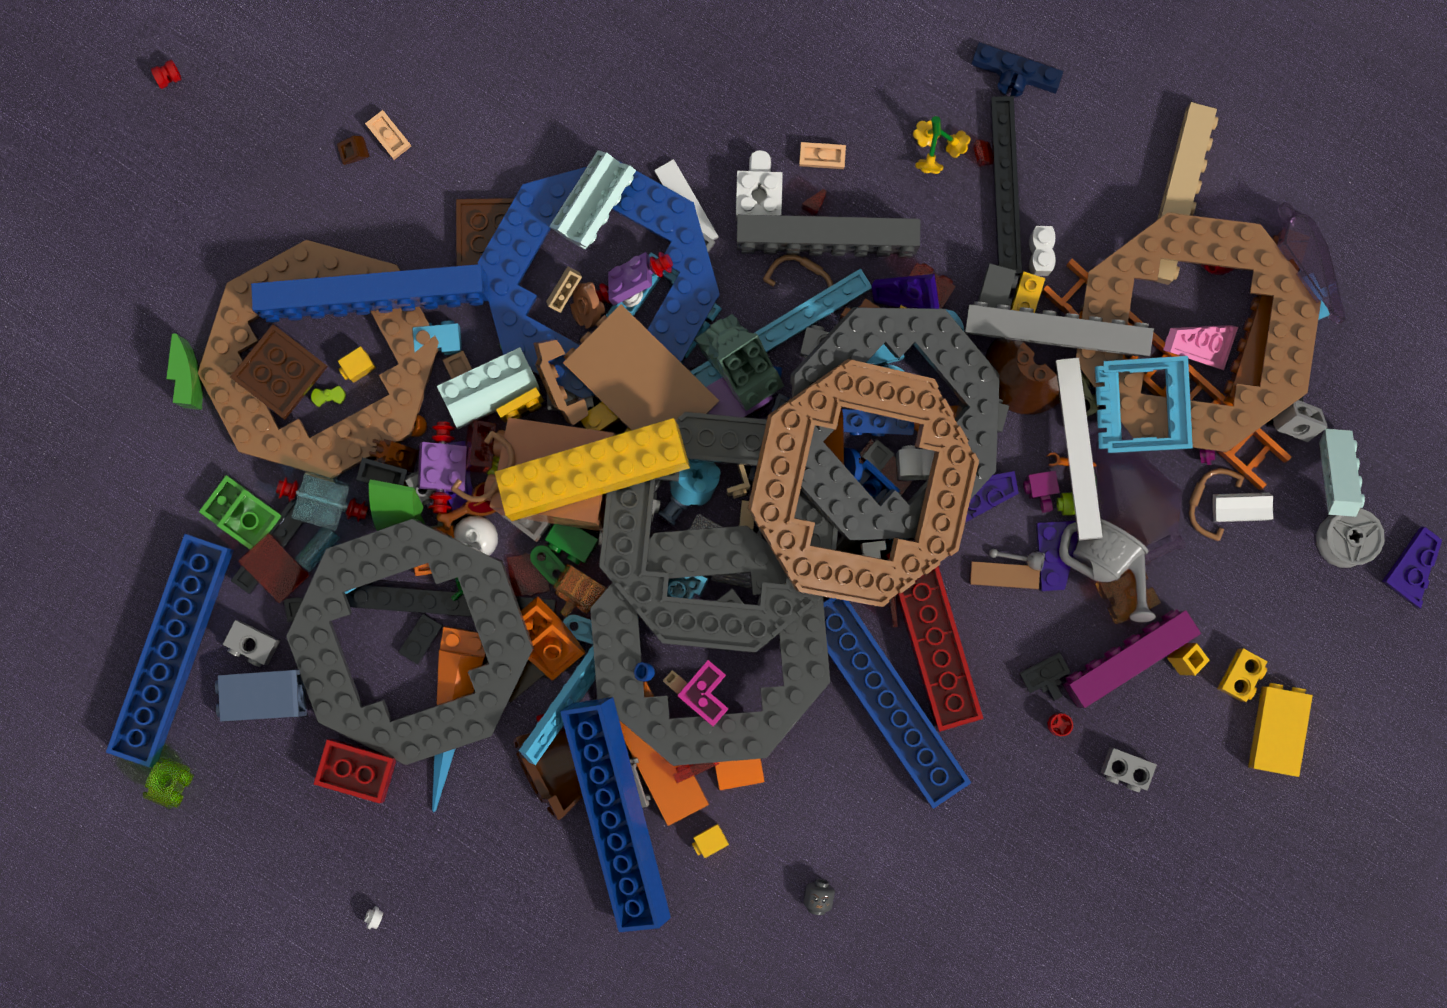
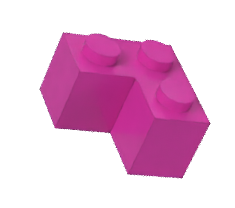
M707 660L678 694V697L714 727L728 708L714 697L711 692L726 675Z

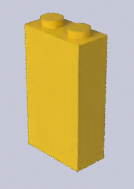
M1269 683V687H1261L1248 768L1299 777L1313 695L1305 694L1306 689L1292 687V691L1283 690L1284 685Z

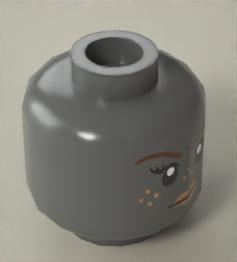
M816 879L815 882L808 883L803 899V904L807 911L815 915H824L825 912L830 911L833 906L835 890L824 879Z

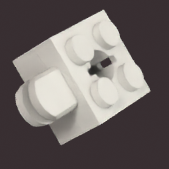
M759 150L752 153L749 159V171H737L736 221L738 214L781 215L783 172H771V158L765 151Z

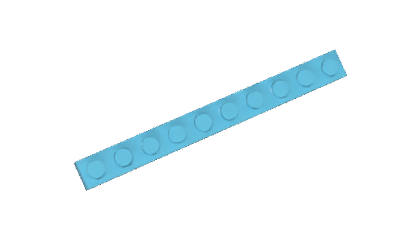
M860 268L755 333L758 335L767 353L807 327L812 326L872 289L871 284ZM709 361L690 371L705 387L722 378Z

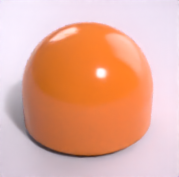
M417 415L412 437L422 436L427 430L425 418Z

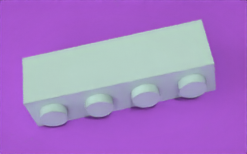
M1325 429L1319 445L1328 515L1356 517L1359 509L1363 508L1365 502L1364 494H1361L1362 477L1358 474L1360 461L1359 458H1356L1357 441L1353 439V431Z

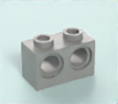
M1109 747L1100 773L1106 775L1105 780L1118 784L1120 780L1127 783L1126 788L1140 792L1141 789L1148 790L1157 764ZM1119 760L1122 764V769L1120 772L1114 773L1112 771V764L1114 761ZM1141 769L1143 771V778L1137 782L1133 778V773L1135 770Z

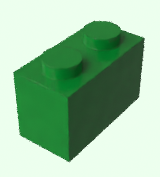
M559 524L553 525L545 539L549 542L548 548L557 553H560L561 550L569 554L567 559L577 565L580 562L587 563L599 541L580 528Z

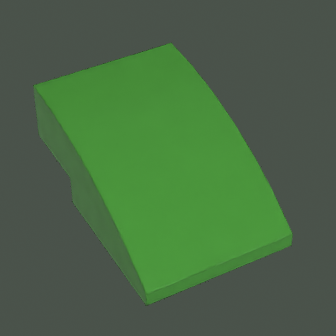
M172 333L166 379L175 383L173 403L183 408L202 410L203 389L202 381L198 375V361L189 342L178 334Z
M229 475L224 477L199 511V513L254 553L282 516Z
M370 479V509L377 531L413 518L425 524L421 516L423 505L415 488Z

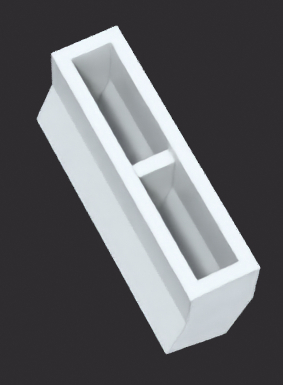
M1269 492L1213 494V522L1273 519V495Z

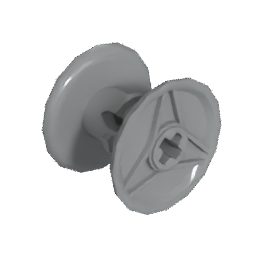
M1361 508L1356 517L1330 515L1320 524L1317 531V548L1321 556L1329 564L1339 568L1363 565L1374 560L1381 552L1384 545V529L1378 518L1371 512Z

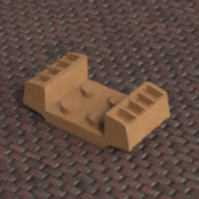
M554 339L534 342L537 355L535 366L552 406L560 410L567 423L574 425L588 416L586 402L580 397L565 402L568 397L564 387L558 385L556 378L559 377L554 365L548 362L564 355L565 352L559 342Z

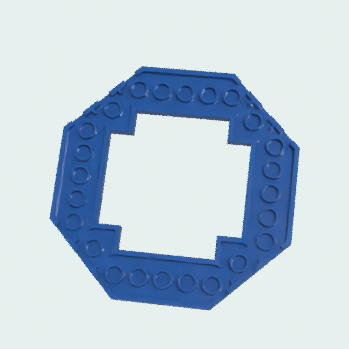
M587 167L522 184L478 261V264H481L487 273L488 302L503 355L521 348L529 367L538 375L539 373L535 366L537 355L534 342L548 339L557 340L565 354L571 348L576 350L580 345L527 316L537 299V295L519 286V283L551 229L549 226ZM636 171L631 184L623 190L619 203L613 206L611 210L671 242L665 254L670 256L673 262L671 268L677 271L679 275L647 330L682 363L695 340L694 338L698 335L719 298L720 293L694 202ZM565 354L548 361L557 370L559 377L556 378L558 385L563 386L568 392L583 399L595 396L563 364L566 360L564 358Z

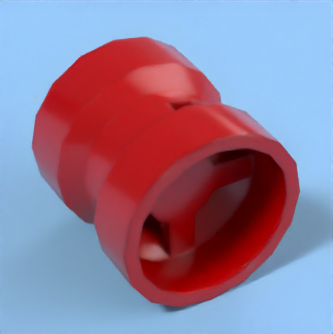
M172 59L166 61L161 67L156 66L151 69L161 89L168 87V84L171 82L176 83L182 80Z
M1055 713L1049 717L1047 727L1053 735L1066 736L1072 732L1073 721L1066 714Z

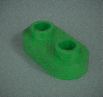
M540 545L531 551L530 560L549 583L561 585L567 580L568 570L550 548ZM538 553H545L546 558L544 561L537 559ZM555 569H558L561 572V576L559 578H554L552 576V572Z

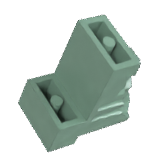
M733 314L724 319H719L704 333L694 338L702 354L724 378L733 396L746 411L784 387L756 333H749L747 329H744Z

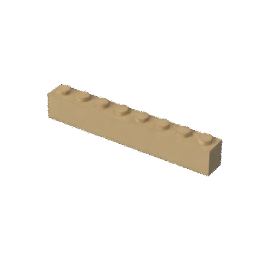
M1193 102L1186 107L1157 220L1167 213L1193 216L1196 208V202H1193L1195 194L1199 193L1202 185L1199 177L1201 172L1204 173L1207 166V159H1204L1206 151H1210L1213 138H1210L1211 131L1215 130L1218 123V117L1215 116L1216 108ZM1161 259L1157 282L1169 285L1173 279L1176 280L1180 267L1177 266L1178 261Z

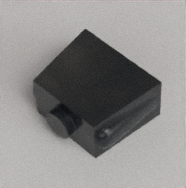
M362 457L356 480L369 485L370 479L403 485L407 470Z

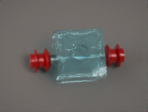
M308 471L304 474L299 490L297 480L293 483H288L287 477H285L284 481L279 480L276 493L280 494L279 499L284 495L291 502L297 497L291 517L293 519L333 531L338 529L343 511H346L348 520L352 516L357 517L358 523L360 519H365L368 506L364 505L365 501L362 504L356 503V498H353L349 501V504L346 502L351 484Z

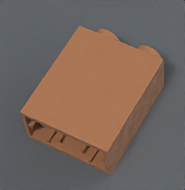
M508 418L506 430L497 431V434L506 439L512 446L514 452L513 466L615 436L612 432ZM494 439L493 452L495 457H500L498 471L506 468L509 454L503 444ZM495 474L488 475L484 486V494L491 489V485L496 480ZM496 491L486 501H491L490 507L500 515L505 516L500 492ZM607 493L521 519L603 532Z

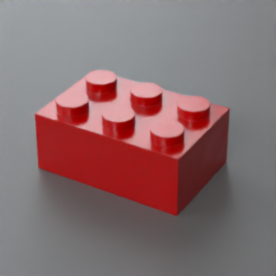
M327 739L314 785L381 804L385 802L396 760L393 757L334 739Z

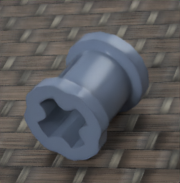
M672 495L670 497L671 501L658 514L674 526L677 517L683 510L686 511L688 507L678 502Z

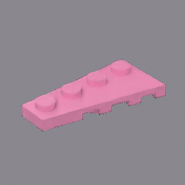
M1223 325L1170 328L1163 350L1179 356H1188V359L1224 370L1238 327Z

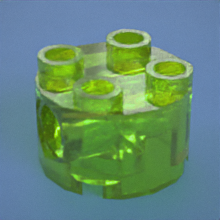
M162 756L160 759L163 762H157L154 765L146 781L145 788L149 790L148 793L143 792V798L167 809L172 807L178 808L183 800L181 793L185 786L188 787L191 784L194 774L190 773L189 766ZM172 779L171 785L165 787L166 782Z

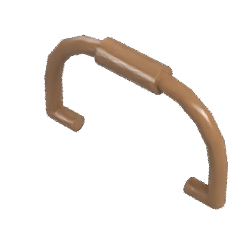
M784 255L776 259L763 277L764 282L774 287L776 282L770 279L775 268L786 260H795L815 274L821 275L826 280L828 288L834 285L830 276L823 270V267L806 257L797 255Z
M491 431L484 442L489 444L494 438L502 443L509 454L506 468L512 467L514 464L512 446L506 439ZM459 479L451 487L454 493L470 502H482L489 499L496 491L499 492L497 480L491 485V489L481 496H471L460 490L458 487L462 481Z
M1223 468L1213 469L1204 474L1199 483H1196L1189 501L1190 522L1195 530L1216 541H1220L1224 529L1219 528L1217 534L1206 531L1197 523L1194 512L1205 488L1204 484L1211 476L1216 474L1229 475L1238 479L1235 487L1241 488L1244 476Z

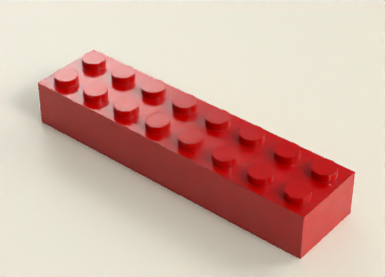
M890 553L885 555L886 560H889ZM937 566L927 575L924 574L915 580V584L904 592L898 593L897 598L936 731L940 732L984 718L939 566Z

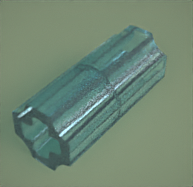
M324 524L294 559L307 571H311L322 559L325 550L332 547L340 537Z

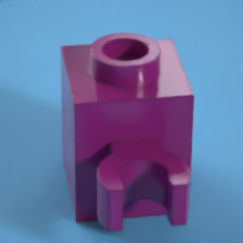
M1056 470L1028 475L1026 481H1023L1025 494H1029L1030 499L1040 498L1042 513L1053 511L1050 496L1060 493Z

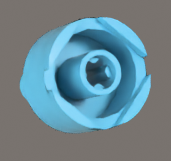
M688 460L690 468L680 471L679 482L670 481V491L673 497L683 505L702 506L711 499L718 485L720 469L714 462Z

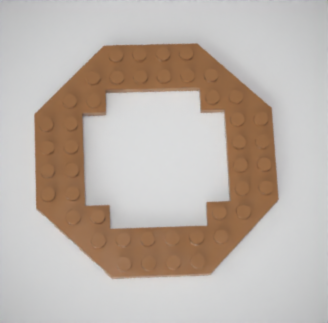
M1167 213L1089 271L1082 319L1088 320L1089 316L1103 318L1102 322L1111 323L1112 319L1126 321L1125 325H1128L1134 279L1157 282L1161 259L1253 271L1250 294L1273 296L1260 387L1236 384L1233 406L1190 400L1193 448L1227 452L1308 393L1321 301L1261 224ZM1077 348L1076 358H1079L1080 370H1082L1096 389V387L1105 386V382L1095 383V366H1104V361L1122 360L1123 354ZM1118 372L1121 423L1131 437L1169 438L1167 397L1141 394L1144 372Z
M305 240L227 282L198 375L238 452L333 479L359 465L362 457L366 459L373 457L369 454L370 451L375 452L377 449L376 443L372 442L373 439L382 441L386 439L399 443L412 436L417 414L423 402L426 385L432 373L435 356L439 350L437 348L439 342L434 335L430 339L429 333L422 330L417 333L416 340L423 346L414 352L413 327L430 326L420 307H415L413 311H402L401 308L393 309V312L379 313V310L371 311L399 363L379 375L389 395L311 438L300 419L279 429L269 408L230 378L243 361L240 353L259 342L249 324L260 318L252 309L251 283L400 271L397 265Z
M847 359L768 415L747 509L796 591L884 607L895 595L904 592L915 584V580L924 574L927 575L939 566L942 560L959 551L979 459L967 443L969 441L961 426L955 421L954 413L938 390L939 386L935 379ZM841 406L919 423L915 447L935 451L915 541L894 538L889 560L812 546L810 544L815 522L794 518L814 427L817 425L836 430Z

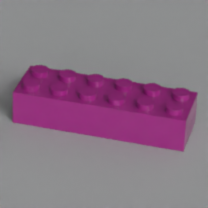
M1176 609L1161 616L1163 619L1161 622H1152L1142 628V634L1129 636L1123 641L1125 645L1122 647H1112L1104 653L1106 657L1103 659H1094L1085 665L1086 670L1082 672L1075 671L1066 677L1067 682L1062 685L1076 707H1088L1200 635L1201 632L1187 610L1179 611Z

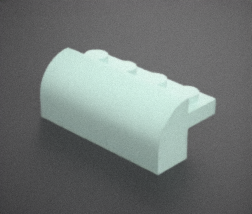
M598 150L549 227L577 246L586 249L595 241L596 233L601 225L607 222L609 212L613 206L619 203L625 187L629 186L633 181V175L636 170L630 165L620 163L608 153Z
M517 348L437 386L457 430L496 412V409L535 387L540 391L536 378L521 348Z

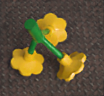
M934 116L927 122L919 121L916 125L917 129L913 131V137L917 140L920 147H931L926 160L920 159L915 164V167L921 169L924 173L939 174L943 170L944 166L935 161L936 155L934 154L937 139L940 135L947 139L946 152L953 158L966 153L971 140L970 136L966 135L962 130L953 135H949L941 130V120L938 116Z

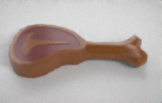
M485 482L477 484L472 490L471 496L484 495ZM466 501L461 507L449 513L439 512L436 519L443 523L445 530H449L451 523L463 515L469 514L482 517L491 515L496 511L490 507L491 501Z

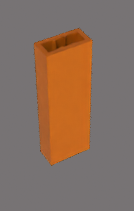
M647 681L643 682L644 698L655 697ZM620 721L625 743L632 757L638 758L639 763H636L667 826L709 805L690 765L673 766Z

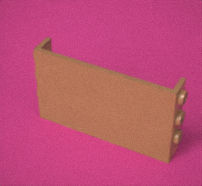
M622 304L608 317L604 315L596 323L598 328L593 333L588 331L580 339L582 344L576 350L571 348L564 356L566 360L563 364L631 430L672 418L677 420L684 412L708 414L719 403V400Z

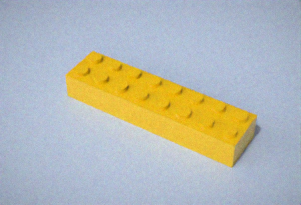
M672 418L495 471V476L505 516L511 521H515L689 469L690 466L679 426L676 420Z

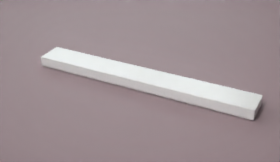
M1079 358L1056 360L1078 540L1098 539L1103 536Z

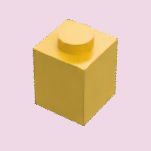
M361 346L338 361L341 365L338 369L345 380L349 378L353 383L376 369V366Z
M1186 643L1167 657L1179 675L1196 676L1210 661L1197 643Z
M718 823L695 835V842L692 843L698 856L702 854L704 858L729 845Z

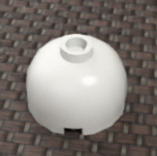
M470 515L459 521L454 528V539L467 543L489 556L494 552L498 544L496 527L487 518Z

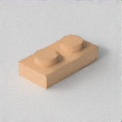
M383 110L365 123L393 160L412 147Z
M801 142L799 166L844 169L846 145Z

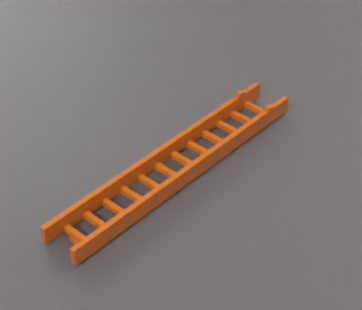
M1072 258L1066 266L1080 280L1063 298L1057 295L1049 286H1046L1041 293L1065 315L1066 313L1080 315L1079 319H1082L1083 311L1078 314L1066 302L1084 283L1087 284L1088 272ZM1131 311L1129 312L1128 322L1132 326L1135 325V322L1143 323ZM1153 332L1152 344L1164 354L1162 357L1179 356L1164 351L1165 342ZM1123 355L1122 360L1137 359L1139 356H1131L1128 359ZM1188 363L1189 378L1197 384L1190 392V400L1203 389L1214 399L1213 404L1233 406V403L1224 401L1225 396ZM1157 370L1144 373L1142 384L1155 396L1167 397L1166 386L1161 389L1150 379ZM1260 428L1227 452L1216 451L1258 490L1263 489L1267 484L1252 469L1253 467L1256 468L1263 461L1264 455L1269 450L1283 463L1291 459V456ZM1254 435L1265 446L1246 466L1234 454Z

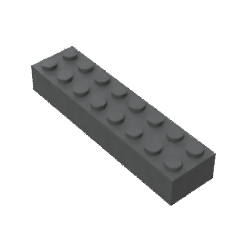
M737 215V250H741L742 254H754L755 251H764V254L775 255L777 251H783L787 255H799L800 252H809L811 256H820L822 252L831 253L832 256H844L845 253H854L856 257H866L867 254H876L877 257H890V254H899L900 258H911L912 255H916L920 247V219Z

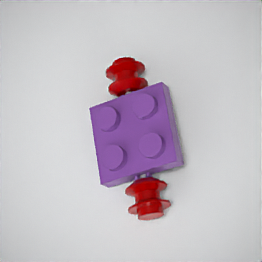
M645 252L639 256H634L630 261L620 266L614 267L608 272V286L601 283L599 290L595 288L599 301L603 304L607 302L615 306L651 287L652 274L663 277L664 270L668 273L672 272L673 262L670 256L659 252V258L656 259L653 256L650 257Z
M437 422V425L432 426V429L436 430V435L432 436V439L437 443H420L418 489L436 490L435 493L429 496L433 500V505L428 506L436 514L439 512L447 513V510L452 509V507L447 505V501L451 500L452 497L446 491L453 492L451 487L457 479L462 481L458 488L463 492L465 491L467 446L448 444L455 439L450 435V431L455 430V427L450 426L451 423Z

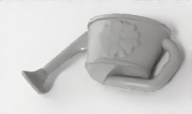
M1100 518L1103 537L1078 541L1076 550L1073 552V556L1076 558L1074 559L1068 554L1071 535L1077 531L1076 522L1069 524L1064 529L1059 548L1061 560L1071 568L1099 582L1118 580L1127 569H1130L1136 580L1137 605L1136 610L1129 617L1135 622H1149L1155 619V614L1148 609L1146 603L1145 555L1149 552L1146 546L1126 531Z

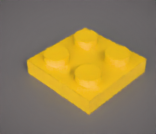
M535 387L499 407L496 411L506 423L508 418L520 419L522 418V413L528 410L533 412L539 409L544 399Z

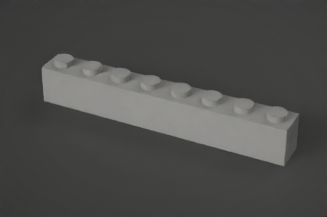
M977 301L974 302V305H969L966 334L1146 358L1151 353L1154 328H1148L1149 324L1135 322V325L1131 326L1125 325L1126 321L1112 319V322L1108 323L1102 322L1103 318L1089 316L1088 320L1079 319L1080 315L1066 313L1065 317L1056 316L1057 312L1043 310V313L1039 314L1033 313L1034 309L1020 307V311L1010 310L1011 306L997 304V308L987 307L988 303Z

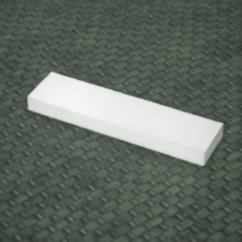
M674 159L655 169L654 172L663 186L694 202L702 232L712 240L717 239L716 231Z

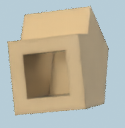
M673 670L663 680L677 694L688 684Z

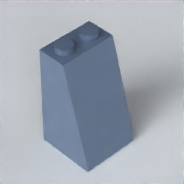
M300 670L218 675V680L215 681V692L219 694V703L216 704V715L220 717V722L307 716L306 688L301 678Z

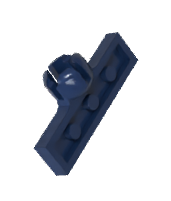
M980 42L971 63L973 66L998 74L1000 76L998 82L999 91L1006 95L1007 89L1010 87L1012 88L1010 96H1014V98L1023 94L1026 85L1056 94L1064 72Z

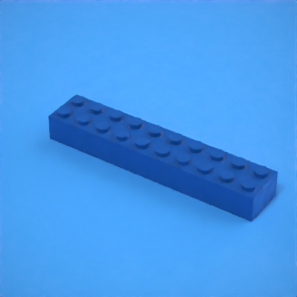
M481 264L251 283L252 309L266 322H279V318H288V320L296 321L301 320L302 316L320 319L324 318L326 314L344 317L347 316V313L356 312L357 315L370 314V311L379 310V313L393 312V309L399 308L402 311H413L415 307L423 306L424 309H436L438 305L459 307L461 306L460 303H469L470 305L477 306L482 305L483 301H489L488 277Z
M184 534L106 753L146 767L157 766L230 563L233 549Z
M829 598L823 603L828 656L929 806L934 809L971 784V781L850 602Z
M609 697L572 703L561 710L560 713L618 932L660 928L671 916L614 698Z

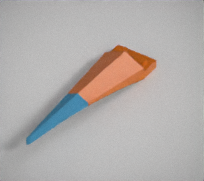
M447 626L443 627L438 662L437 705L474 693V687L468 671L482 666L486 657L478 632ZM455 749L434 756L433 813L437 810Z

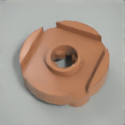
M592 282L579 283L570 296H573L574 303L570 304L573 317L580 326L585 325L586 329L595 327L601 315L605 313L604 304L599 301Z

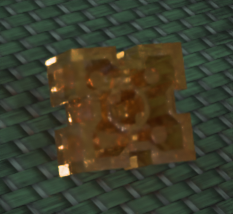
M566 563L554 585H552L556 589L555 594L567 601L560 612L565 617L569 616L575 606L588 614L593 604L607 589L568 563Z
M1127 569L1118 580L1096 582L1095 585L1102 599L1109 598L1112 604L1107 609L1114 623L1120 624L1130 619L1129 616L1134 612L1137 605L1136 580L1133 572ZM1146 587L1148 609L1161 604L1153 587Z

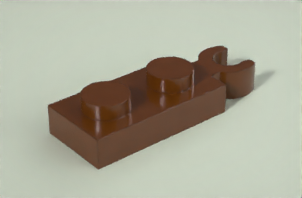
M373 439L372 442L376 443L377 449L375 452H369L371 456L378 457L379 462L413 472L419 450L391 440Z

